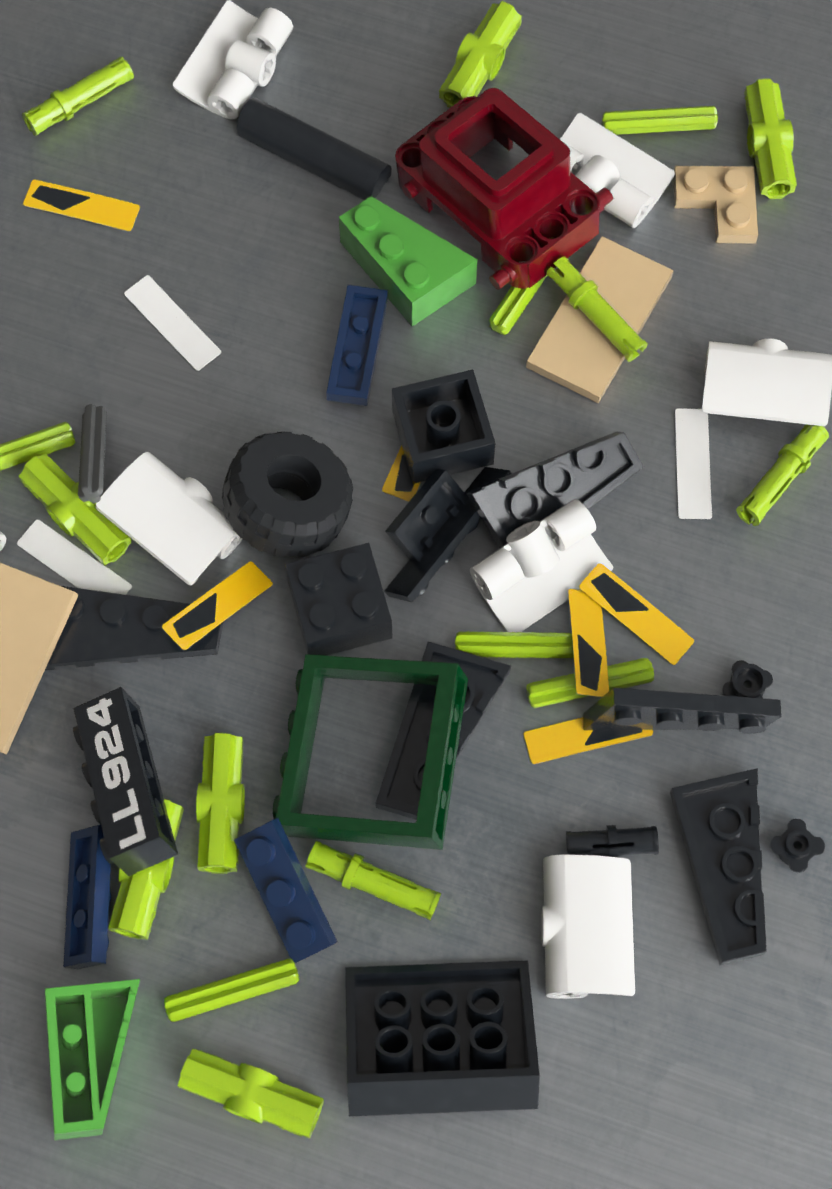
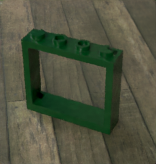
M305 654L303 669L298 670L295 682L298 694L296 709L291 711L288 719V732L291 736L288 752L283 754L280 763V773L283 778L280 795L275 797L272 809L273 819H279L286 835L289 837L443 850L468 678L459 664ZM325 678L437 685L416 823L301 813Z

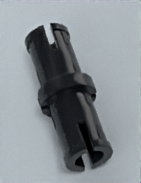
M606 825V830L566 831L567 855L618 857L659 854L656 826L616 829V825Z

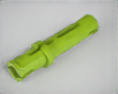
M120 56L105 67L79 80L74 85L62 91H53L50 93V98L43 103L23 112L22 118L30 132L37 136L61 120L68 121L74 118V113L84 106L134 79L132 69L128 62Z
M566 256L558 259L554 263L558 268L555 270L553 267H550L546 275L570 298L568 303L574 309L580 308L625 356L628 362L636 359L640 355L637 350L640 349L643 352L648 343L642 340L597 292L598 286L593 281H587L569 262Z
M805 424L796 438L790 444H785L778 453L779 458L736 509L738 516L749 525L752 523L753 526H758L770 508L774 506L787 490L791 482L799 474L807 471L811 465L810 460L829 438V433L824 426Z
M320 841L315 842L305 868L342 882L341 887L350 890L351 887H354L386 902L414 912L427 920H431L442 893L425 888L413 881L363 861L364 856L357 853L351 856L333 849Z

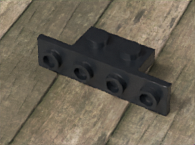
M484 467L465 492L512 473L510 470ZM435 469L385 530L389 537L409 558V561L384 590L389 597L413 602L417 597L421 596L428 588L429 581L441 566L451 560L457 546L479 524L481 517L467 494L446 470Z

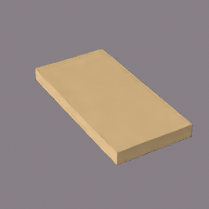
M602 236L580 274L587 281L591 280L598 286L597 292L639 335L670 282L674 270ZM566 295L528 358L526 368L599 404L624 361L625 356L580 308L574 309L568 303L570 298Z
M0 563V753L7 755L78 598V594L3 563Z

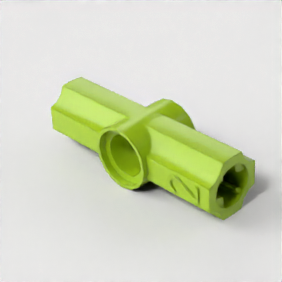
M503 1L498 4L493 3L475 33L469 32L463 39L456 56V63L439 89V98L446 103L448 108L465 97H477L487 79L492 81L498 74L505 57L506 48L521 25L522 16L517 13L514 6Z
M758 79L755 83L746 86L744 92L749 121L747 148L750 158H755L761 195H765L769 199H781L795 192L797 186L791 155L794 143L793 127L790 120H785L779 84L774 83L771 79Z
M46 453L41 456H34L24 465L23 471L18 476L21 483L46 507L50 517L69 537L75 536L104 566L108 563L116 562L125 554L127 547L131 544L130 537L97 511L96 503L93 504L90 501L83 502L78 497L79 481L75 483Z
M215 733L205 736L202 783H198L196 817L197 823H200L197 868L199 871L212 874L237 872L239 849L234 839L239 837V824H243L245 787L244 784H241L243 738L228 733Z
M164 799L174 840H176L184 809L183 806ZM174 857L130 876L121 869L119 870V883L121 885L108 927L110 931L129 938L148 940L161 892L165 893L169 885Z
M192 1048L191 1053L186 1058L177 1085L180 1089L224 1105V1110L259 1124L265 1121L278 1126L280 1129L309 1139L316 1127L324 1103V1098L282 1083L277 1076L245 1063H240L238 1066L218 1056Z

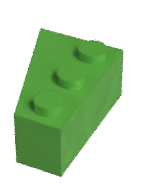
M372 196L339 217L340 243L379 289L388 290V299L412 327L476 284L478 259Z
M140 979L45 988L54 1141L103 1134Z

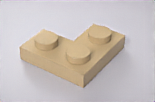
M675 166L673 177L675 208L714 209L716 243H756L758 223L754 166Z

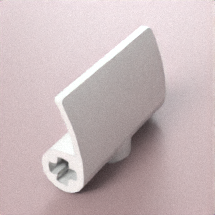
M227 0L173 82L174 89L210 112L227 119H236L258 85L266 86L273 76L276 56L293 30L291 20L284 13L274 8H266L260 17L257 18L234 4L231 0Z
M578 113L568 129L560 138L570 148L571 173L595 193L603 187L607 188L613 195V201L607 204L604 210L632 228H636L650 212L675 174L674 170L582 113Z
M776 339L758 340L752 346L708 342L702 412L817 426L827 425L832 391V354L788 350L785 343Z
M150 452L143 453L129 465L104 492L101 500L96 503L97 511L190 586L193 585L216 556L220 559L226 558L242 540L226 519L225 513L213 504L211 494L202 483L191 477L183 480Z
M573 499L540 522H529L515 529L508 535L506 545L470 568V574L474 583L506 632H522L568 601V590H581L579 585L597 564L601 563L610 571L613 570V565L591 535V533L596 531L595 521L585 505L579 500Z
M552 855L543 859L544 906L541 907L542 947H545L546 996L556 999L582 998L588 994L633 996L635 994L630 860L594 855Z

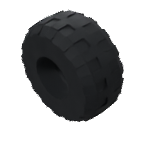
M292 432L265 433L245 443L238 450L235 458L232 459L222 489L223 511L237 535L259 551L283 558L306 557L327 548L337 538L343 528L353 501L352 479H350L347 468L342 460L328 446L315 441L313 437L305 434H293ZM282 488L292 491L302 500L286 499L277 494L273 489Z

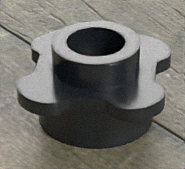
M739 660L732 665L733 675L730 681L724 684L722 692L724 696L763 698L765 689L773 683V677L767 670H763L755 664H748L744 660ZM744 682H750L752 687L745 688Z
M792 819L787 825V830L781 836L773 837L770 847L772 852L778 854L780 859L789 865L792 871L800 873L807 869L808 861L814 855H821L824 852L825 843L822 838L814 837L806 829V823L803 820ZM794 842L801 843L802 848L795 849Z

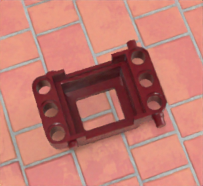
M489 88L478 97L470 96L461 99L401 144L395 153L399 186L405 196L416 201L428 213L433 210V201L481 244L482 261L495 271L489 277V280L497 290H500L506 284L520 289L531 288L546 276L550 267L554 269L557 267L554 263L564 256L569 258L599 234L600 213L607 204L613 201V195L607 188L603 187L595 193L571 173L570 148L498 88ZM494 139L508 151L513 148V142H515L529 156L498 180H494L470 159L471 156Z

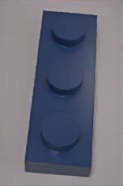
M347 285L326 391L327 400L368 406L388 300V290Z
M279 819L271 820L234 839L290 958L297 963L337 943L338 941Z
M101 825L71 832L63 967L82 969L106 964L109 946L107 934L109 905L111 902V864L106 861L101 851L100 839L104 838Z

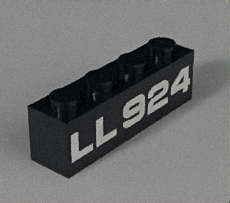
M119 687L74 707L77 726L73 727V733L77 744L84 751L86 762L82 763V771L87 783L93 789L95 799L91 801V809L96 821L102 826L104 838L100 839V847L106 861L109 864L115 863L123 872L130 876L178 855L140 706L122 687Z

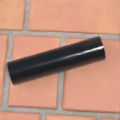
M256 97L251 98L240 113L237 122L238 136L364 200L370 196L376 198L392 174L391 165Z

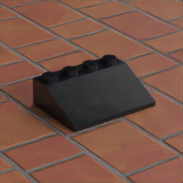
M528 960L345 967L349 1117L538 1109L540 1073Z

